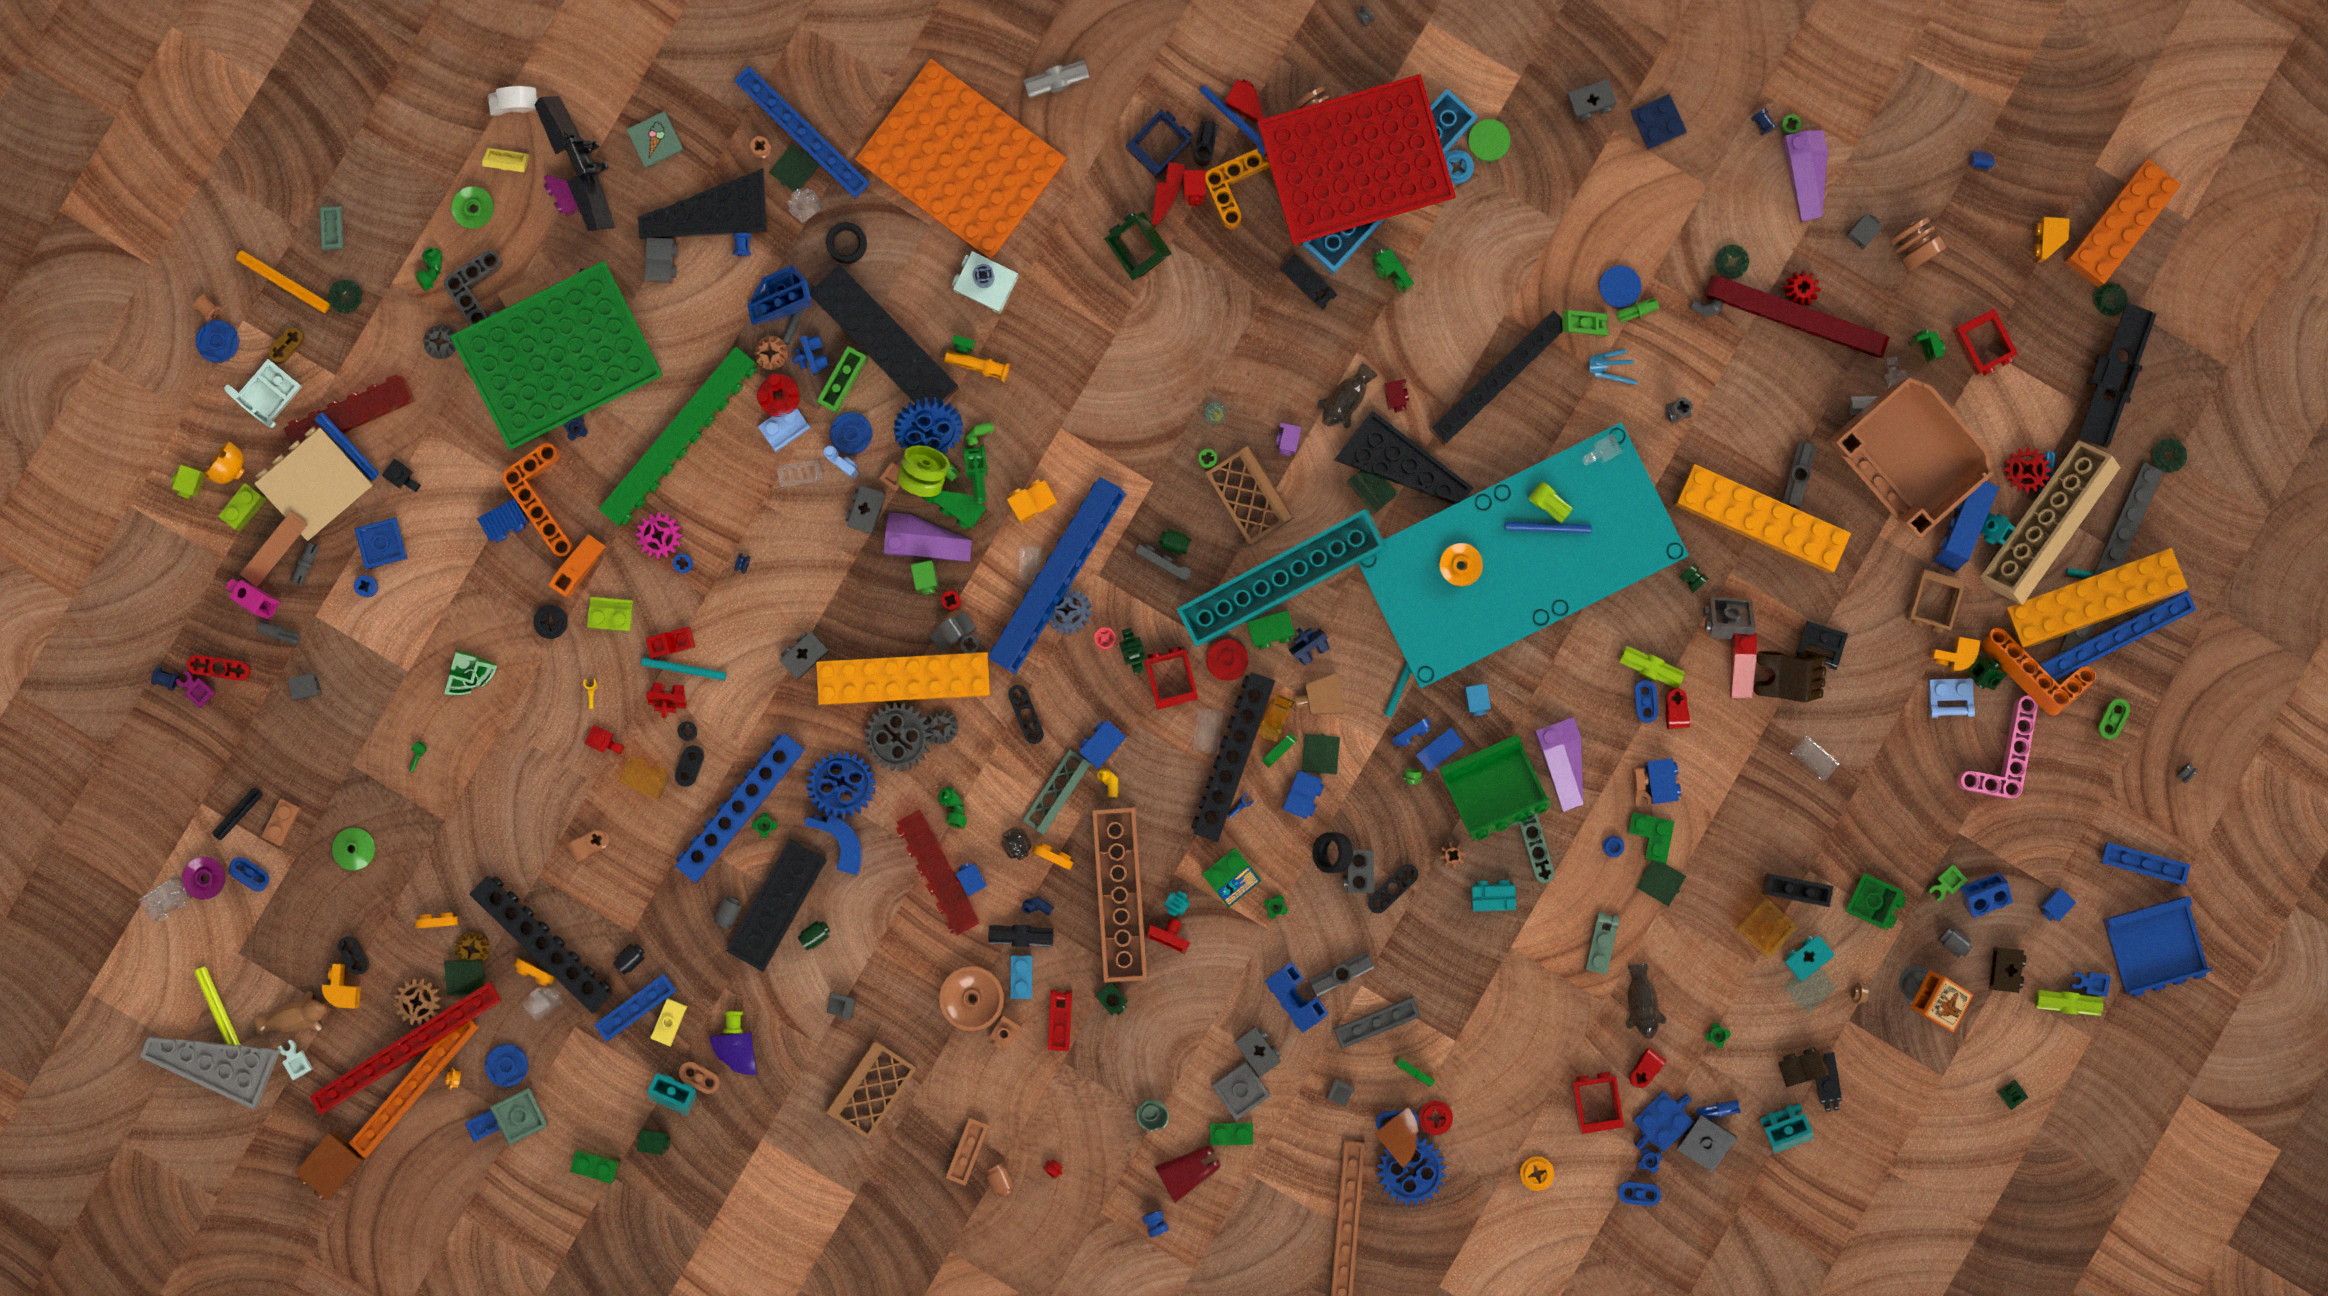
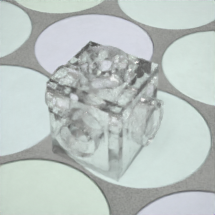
M800 188L790 195L792 199L787 202L789 212L794 217H797L801 223L823 209L818 202L819 197L813 190L810 191L809 188L803 191Z

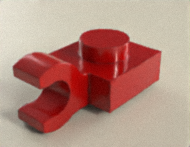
M593 725L584 743L602 753H605L608 748L617 754H621L624 746L612 741L614 734L596 725Z

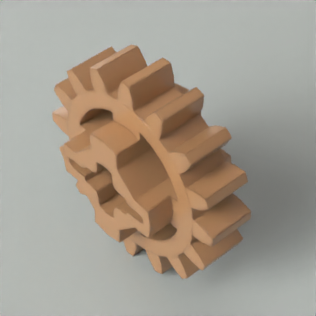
M416 978L413 979L412 984L409 981L404 982L406 988H398L401 994L394 996L396 999H399V1002L395 1003L394 1006L400 1007L397 1015L404 1014L403 1021L410 1019V1024L413 1025L417 1020L418 1024L422 1025L424 1019L429 1021L431 1015L434 1017L438 1015L435 1009L442 1007L437 1004V1001L442 1000V997L436 996L440 990L432 989L433 982L426 985V979H422L419 983ZM417 987L414 994L407 995L408 991ZM426 992L430 994L431 1000L427 997ZM419 998L422 1001V1005L417 1006L414 999ZM405 1003H406V1004L408 1005V1007L410 1008V1012L407 1011V1009H406V1007H405ZM423 1009H429L426 1014L419 1016Z

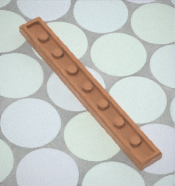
M1343 1141L1330 1296L1353 1295L1365 1142Z

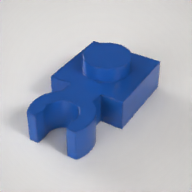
M2088 972L2086 978L2082 973H2072L2073 976H2078L2080 979L2078 984H2070L2072 988L2080 989L2085 986L2084 993L2108 997L2111 976Z

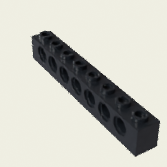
M1552 311L1430 429L1433 435L1445 446L1563 332L1562 318L1555 311Z
M1251 672L1250 676L1245 675L1241 686L1245 688L1243 696L1238 695L1234 706L1238 708L1236 716L1231 715L1227 726L1231 729L1228 737L1225 735L1220 745V748H1223L1221 757L1216 756L1213 768L1216 769L1214 777L1209 776L1205 787L1209 789L1207 797L1202 796L1198 807L1202 809L1200 817L1195 816L1191 827L1195 829L1194 834L1216 842L1219 841L1275 680ZM1251 690L1258 691L1260 694L1259 701L1251 702L1248 699V693ZM1244 710L1252 712V721H1242L1241 713ZM1237 730L1243 731L1246 735L1245 740L1240 743L1236 742L1233 737L1234 732ZM1234 750L1238 753L1239 758L1236 762L1231 763L1227 760L1226 754L1228 751ZM1226 770L1231 773V780L1228 783L1220 781L1219 774L1221 771ZM1219 790L1223 792L1224 800L1221 803H1216L1212 800L1214 791ZM1207 811H1214L1217 814V820L1214 823H1208L1205 820Z
M486 876L469 895L592 1014L596 1013L613 995L610 992L612 989L610 985L604 980L600 982L595 977L596 972L589 965L584 966L579 961L581 958L573 950L569 952L564 947L566 943L559 936L556 935L554 937L549 932L550 927L542 920L538 922L533 917L535 913L528 906L525 905L523 907L518 902L519 897L511 890L507 892L502 887L504 883L497 876ZM495 892H498L502 897L499 904H495L492 901V896ZM510 907L515 908L517 911L515 919H510L507 915ZM525 922H529L532 925V932L530 934H526L523 931ZM541 937H545L548 941L545 949H541L538 946V940ZM556 952H560L563 955V961L560 964L555 963L553 960ZM571 967L578 969L579 974L576 979L569 976L568 972ZM587 981L594 985V991L591 994L586 993L584 990V984Z

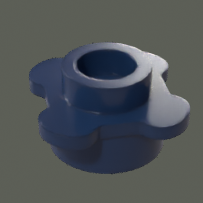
M577 417L564 424L569 440L574 441L577 437L587 436L588 430L584 427V419L582 417Z

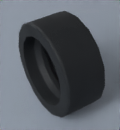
M842 222L830 229L826 238V246L833 259L839 263L850 264L857 262L863 257L867 248V240L859 226L850 222ZM842 231H851L858 237V249L851 255H842L835 249V237Z
M1338 832L1321 834L1313 845V861L1322 872H1344L1350 866L1353 859V847L1349 838ZM1332 840L1338 847V859L1334 865L1330 863L1327 855L1328 846Z

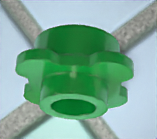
M765 812L761 814L757 821L752 822V828L756 829L762 838H767L772 830H776L778 826L777 822L772 821L769 818V814Z
M1276 895L1273 899L1267 898L1264 900V906L1267 907L1269 918L1274 919L1277 915H1285L1288 912V908L1284 906V897L1282 895Z
M1713 1023L1710 1032L1705 1034V1039L1708 1042H1713L1717 1048H1722L1731 1033L1728 1029H1723L1719 1023Z

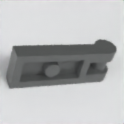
M1139 544L1135 550L1137 555L1178 579L1186 581L1190 578L1191 573L1188 567H1177L1173 564L1174 560L1164 554L1160 557L1155 554L1156 549L1148 544H1144V546Z

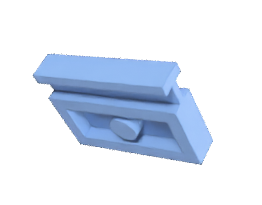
M797 408L788 415L785 413L779 415L780 417L772 416L758 426L775 452H778L811 428Z

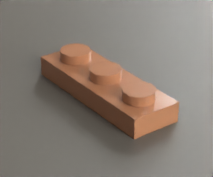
M969 1117L946 1179L966 1186L989 1128L988 1124Z

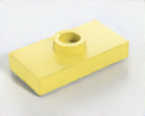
M487 148L482 159V166L525 172L529 162V154Z
M667 998L651 1039L671 1046L688 1006Z

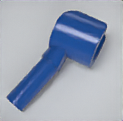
M1249 793L1244 794L1240 798V803L1228 814L1230 818L1234 817L1244 807H1249L1253 804L1254 799L1249 804L1244 802V797Z

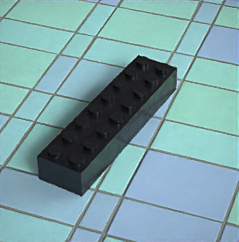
M840 264L809 292L810 297L914 404H916V399L924 402L925 397H927L929 402L934 397H936L937 403L942 399L946 402L959 389L958 385Z

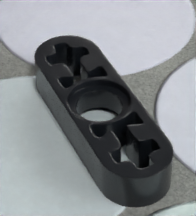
M1015 685L1009 690L1008 696L1025 739L1031 744L1040 743L1044 737V732L1025 687ZM1015 689L1024 691L1022 700L1023 702L1028 700L1029 705H1022L1018 709L1015 705L1020 703L1017 698L1013 699L1012 697L1015 694ZM1025 708L1032 711V718L1028 721H1024L1020 717L1021 710ZM1036 720L1037 724L1033 725L1034 730L1040 731L1037 740L1028 737L1031 731L1029 726L1025 729L1024 724H1030Z
M1413 865L1402 866L1368 900L1370 911L1377 914L1382 913L1418 879L1416 867ZM1405 869H1412L1414 871L1412 873L1413 879L1407 878L1403 882L1407 885L1403 888L1402 884L1395 880V878L1399 876L1401 879L1405 875L1403 872ZM1390 883H1396L1399 886V892L1396 895H1390L1387 892V886ZM1383 890L1384 894L1388 898H1390L1391 901L1387 902V900L1385 899L1381 903V905L1383 906L1382 909H1373V899H1381L1383 896L1379 893Z

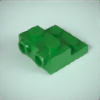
M1390 248L1386 251L1381 249L1373 255L1372 261L1375 267L1373 271L1379 279L1383 278L1386 282L1393 277V285L1398 291L1402 290L1404 294L1412 289L1414 285L1413 280Z
M1864 873L1848 904L1846 912L1887 932L1888 928L1892 929L1897 921L1895 916L1897 909L1904 907L1907 898L1904 897V891Z

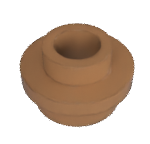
M1856 983L1852 987L1850 996L1853 1002L1861 1004L1868 1000L1869 989L1867 986H1864L1862 983Z

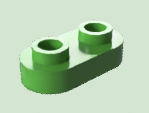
M2114 699L2109 702L2097 726L2098 734L2102 738L2114 739L2120 734L2130 713V706L2127 701ZM2115 706L2120 707L2118 714L2114 711ZM2106 725H2109L2111 727V731L2109 733L2105 731Z

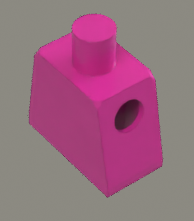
M231 579L226 586V589L231 592L230 599L251 613L270 620L281 603L258 587L243 580L238 582L235 579Z

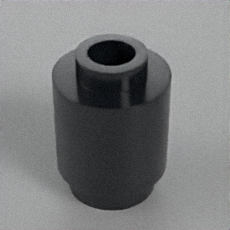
M630 943L615 957L616 960L613 964L622 974L630 973L645 959L643 956L645 951L637 943L635 945Z

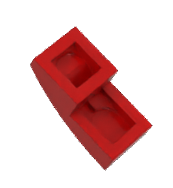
M690 627L645 638L651 659L695 648Z

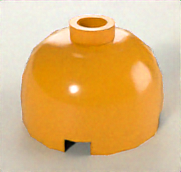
M227 441L212 459V466L208 465L203 475L219 484L229 483L234 478L238 480L245 471L242 468L244 455L236 445Z

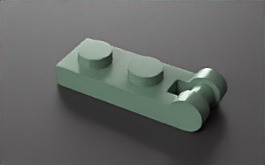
M1598 911L1585 970L1607 974L1620 916L1614 914L1613 916L1605 915V912ZM1603 923L1610 925L1609 931L1602 930Z

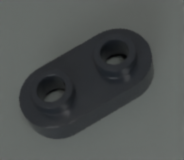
M691 745L683 751L675 772V780L680 786L689 787L696 782L705 758L704 751L700 747ZM691 752L696 753L697 757L695 760L689 758ZM684 772H687L689 774V778L687 780L682 779V774Z

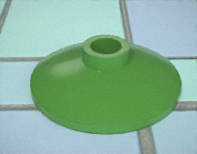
M474 186L466 187L460 190L453 198L451 205L452 215L465 228H481L491 220L494 213V202L489 193L484 189ZM472 206L478 207L475 213L471 212Z
M347 828L335 837L332 844V854L335 861L341 867L347 870H359L366 867L372 861L375 854V843L371 835L365 830ZM350 845L355 846V852H349L348 848Z

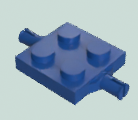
M1664 1091L1661 1092L1633 1120L1643 1134L1634 1145L1637 1147L1643 1141L1638 1147L1641 1150L1650 1141L1664 1152L1694 1123L1684 1110V1107L1692 1098L1688 1097L1689 1095L1685 1093L1678 1101H1675Z

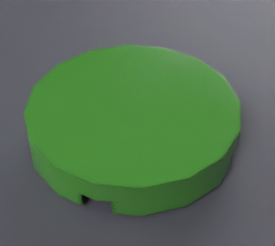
M1493 119L1479 121L1473 126L1468 136V145L1476 158L1485 162H1493L1506 154L1510 147L1511 138L1508 129L1503 123Z

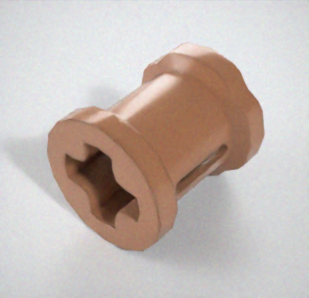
M762 136L752 139L750 149L757 158L764 159L768 157L771 153V146L767 139ZM760 144L765 149L763 151L758 150L757 145Z
M203 294L195 300L192 309L198 310L205 316V320L210 322L218 316L221 308L214 306L207 299L208 297Z

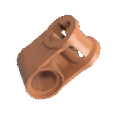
M594 830L571 841L566 846L574 861L578 864L606 848L610 842V837L604 830ZM596 835L602 836L600 843H595Z

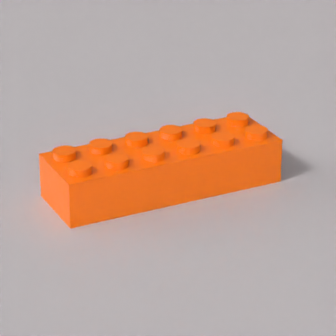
M2147 159L2142 162L2068 256L2065 263L2097 288L2104 285L2182 184L2151 160Z

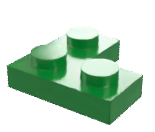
M1634 812L1631 814L1628 834L1648 838L1644 859L1667 863L1675 821Z

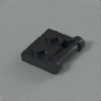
M1806 621L1795 658H1800V654L1804 653V651L1811 652L1805 650L1807 644L1834 652L1833 658L1826 656L1825 665L1830 666V669L1837 670L1848 633Z

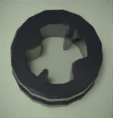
M685 721L679 725L677 732L684 741H692L696 738L698 730L693 723ZM689 725L690 729H693V734L690 733V737H686V734L682 733V729H685L684 727Z

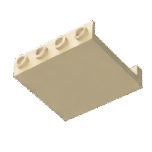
M314 426L304 434L306 438L302 442L295 441L288 448L290 450L285 456L280 454L271 462L274 466L268 471L265 468L255 476L257 480L254 483L285 518L291 511L308 524L301 533L307 541L373 486V482L365 477L320 426L317 429Z

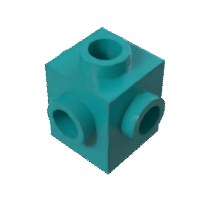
M1988 513L1980 533L1984 536L1983 540L1989 544L1995 545V543L2003 546L2015 527L2008 522L2009 519L1999 513L1997 516Z

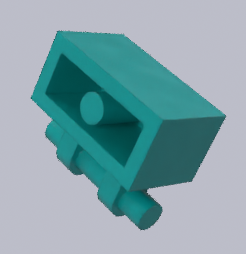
M1800 1103L1793 1106L1791 1104L1787 1105L1783 1110L1775 1113L1771 1111L1767 1113V1116L1759 1118L1762 1126L1771 1124V1126L1764 1129L1773 1154L1814 1139L1806 1114L1803 1113L1796 1116L1797 1113L1803 1111ZM1786 1117L1790 1118L1779 1123L1777 1122L1778 1120H1781Z

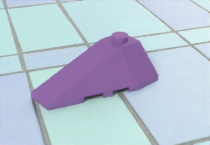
M1823 130L1803 131L1786 135L1781 142L1800 220L1803 222L1821 218L1823 214L1828 155Z
M888 514L884 543L885 555L970 562L972 540L911 514Z
M1574 717L1534 731L1562 811L1564 812L1583 805L1581 735Z

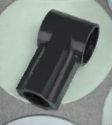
M1201 121L1194 149V161L1200 166L1208 165L1213 157L1219 127L1214 122ZM1205 150L1209 153V156L1201 158L1197 153Z

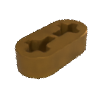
M293 327L287 329L269 348V357L277 363L286 362L304 343L305 337L303 332ZM298 333L297 339L299 340L297 342L291 341L287 344L291 340L290 334L296 335ZM286 346V348L282 351L283 357L281 358L277 356L275 358L277 354L275 350H282Z

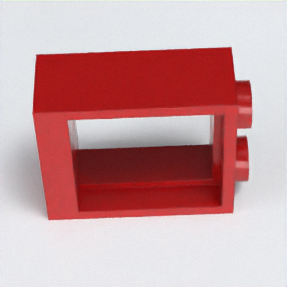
M1995 308L1952 330L1975 375L1982 373L1985 376L1995 371L1994 366L2001 363L2003 367L2013 362L2014 359L2012 357L2018 354ZM1991 321L2008 353L1982 365L1966 333Z
M1181 647L1169 649V654L1161 655L1160 652L1149 654L1148 659L1145 660L1157 710L1198 700L1186 649L1181 650ZM1182 657L1191 692L1160 700L1151 664Z
M1610 1072L1597 1073L1596 1078H1589V1075L1576 1077V1081H1571L1579 1132L1581 1134L1624 1127L1615 1075H1610ZM1609 1082L1615 1118L1585 1123L1579 1087Z

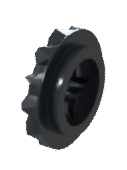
M543 606L534 616V628L543 638L554 639L560 637L567 629V616L558 606ZM550 613L554 620L559 621L553 624L552 631L549 625L542 624V622L549 620Z

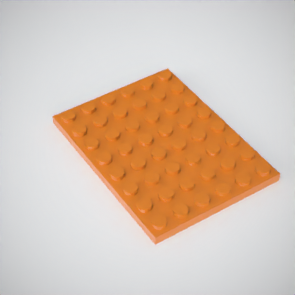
M932 59L928 61L855 159L856 162L991 261L1067 160L1066 157Z

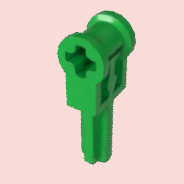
M983 444L980 447L969 449L963 447L966 475L972 481L974 502L983 504L987 500L984 476H988L985 446Z

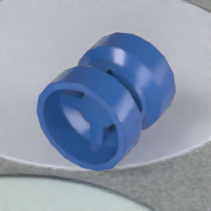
M1161 1209L1142 1217L1144 1224L1148 1227L1147 1232L1150 1238L1169 1230L1167 1223L1163 1221L1164 1215Z

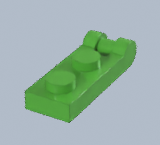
M1574 310L1562 311L1563 332L1595 335L1597 337L1609 336V329H1606L1608 314Z

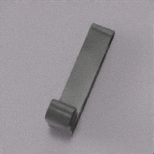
M492 250L481 253L449 274L444 280L446 290L469 325L474 324V318L477 315H483V319L488 317L471 288L501 269L502 259ZM494 256L496 258L495 264L487 266V259ZM473 268H477V276L474 278H470L469 271ZM454 280H459L460 286L452 290L451 283ZM467 297H471V305L468 307H463V300Z

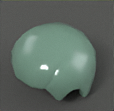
M1148 1099L1138 1105L1136 1120L1142 1128L1150 1132L1159 1129L1163 1130L1169 1122V1111L1160 1100Z

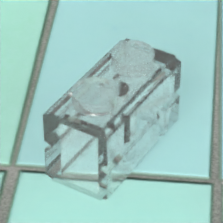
M1803 736L1790 751L1809 770L1815 772V775L1821 780H1826L1840 764L1808 736Z
M174 876L138 900L151 921L159 920L162 922L171 916L170 912L177 908L179 911L190 904L188 900L193 897L185 890L181 877Z

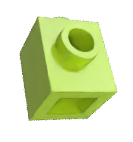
M180 465L178 473L176 472L173 475L172 489L178 491V496L190 499L191 495L198 497L205 478L204 472Z

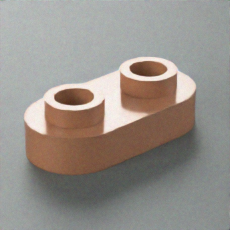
M686 1062L679 1069V1077L683 1082L704 1093H713L720 1086V1078L716 1073L695 1062ZM689 1068L694 1070L693 1076L687 1074ZM708 1078L713 1080L712 1086L706 1084Z

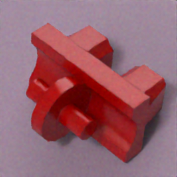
M654 682L651 690L647 691L648 705H654V711H660L662 718H667L668 712L676 713V708L686 709L687 707L683 685H673L672 694L664 693V684Z

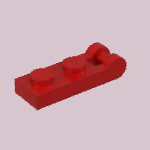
M1051 990L1048 1050H1070L1072 991L1066 990L1065 993ZM1057 1001H1065V1007H1057Z

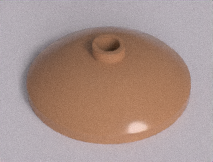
M974 966L963 967L954 971L944 981L940 990L939 1003L944 1017L953 1026L965 1031H978L990 1026L999 1017L1004 1004V993L998 979L988 970ZM970 994L976 996L975 1002L969 1001L968 997Z

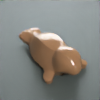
M308 991L302 999L279 1006L269 1016H255L256 1032L259 1036H262L271 1030L288 1033L311 1028L315 1031H320L322 1025L318 1021L326 1014L327 1006L325 1003L312 1000L313 992Z

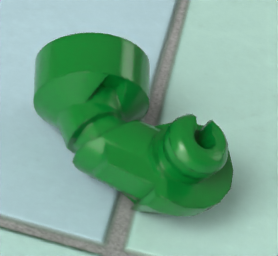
M428 247L422 254L428 271L421 269L414 273L417 282L425 292L433 288L434 281L438 278L437 274L440 275L442 253L438 248Z
M952 787L943 788L938 794V801L941 805L953 810L947 813L945 823L955 828L965 829L968 820L965 817V809L962 808L965 806L962 803V799Z

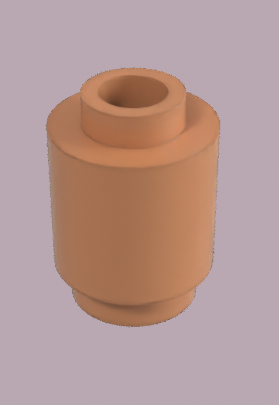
M1002 1164L986 1171L988 1174L987 1180L994 1195L999 1194L1001 1198L1012 1192L1010 1188L1014 1187L1007 1169L1003 1168Z

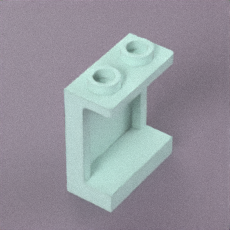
M972 251L970 256L966 255L961 266L964 268L961 274H957L953 280L952 285L955 286L953 290L955 293H960L1001 314L1019 277L1018 273ZM986 264L993 270L995 279L988 288H980L974 282L973 270L978 265Z

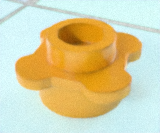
M451 1068V1071L446 1073L445 1084L448 1085L449 1090L458 1088L460 1083L461 1071H455L454 1068Z

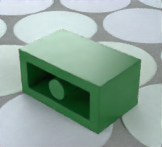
M1288 610L1246 623L1253 648L1258 646L1259 650L1271 647V642L1279 641V644L1292 641L1291 637L1295 636Z
M578 1149L575 1152L570 1172L612 1184L615 1182L621 1161Z

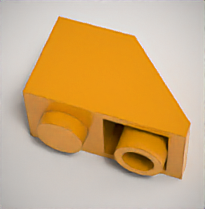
M2043 217L2036 224L2035 234L2038 235V244H2035L2034 256H2037L2038 263L2046 260L2069 240L2070 219Z

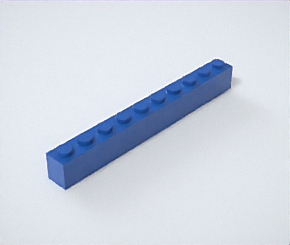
M1099 477L1093 483L1089 495L1081 502L1079 511L1070 520L1068 529L1059 538L1053 553L1047 557L1045 566L1036 575L1035 582L1030 590L1025 593L1021 605L1013 612L1008 626L1004 627L998 642L992 646L988 656L992 662L1014 675L1017 673L1053 615L1055 606H1058L1127 495L1120 487L1102 477Z

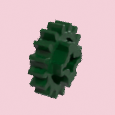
M1132 628L1121 630L1124 641L1119 644L1125 664H1131L1134 675L1144 672L1141 661L1146 660L1140 637L1134 638Z

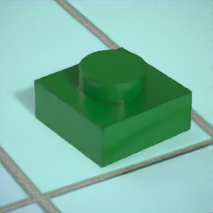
M954 335L952 340L953 346H956L955 350L968 353V350L974 351L975 340Z

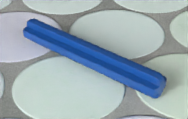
M323 412L315 417V422L370 481L377 478L379 472Z

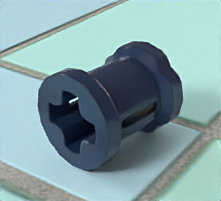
M1767 108L1751 118L1761 130V136L1766 135L1778 126L1768 115Z
M157 667L152 675L151 684H159L167 687L169 691H174L179 674H172L162 670L161 667Z

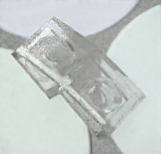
M1019 547V591H1028L1034 584L1036 575L1041 572V547Z

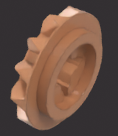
M776 336L761 338L756 344L754 351L756 362L762 368L768 370L780 368L788 357V349L785 342ZM770 346L772 350L779 352L772 355V359H769V355L763 354V352L769 350Z

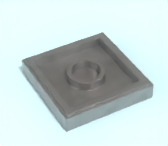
M1244 1061L1211 1085L1236 1121L1271 1096L1247 1061Z

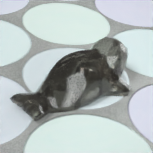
M1361 363L1356 375L1341 382L1329 398L1318 401L1317 406L1324 408L1322 412V423L1324 426L1331 427L1341 422L1345 428L1351 426V415L1364 399L1367 383L1377 376L1373 369Z
M1632 964L1628 966L1632 981L1628 991L1630 1017L1626 1022V1027L1631 1029L1636 1026L1646 1039H1652L1659 1028V1023H1666V1017L1659 1011L1656 991L1646 976L1648 964Z

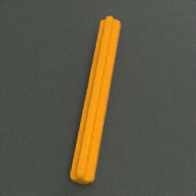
M241 250L236 256V260L319 311L323 313L328 311L330 303Z

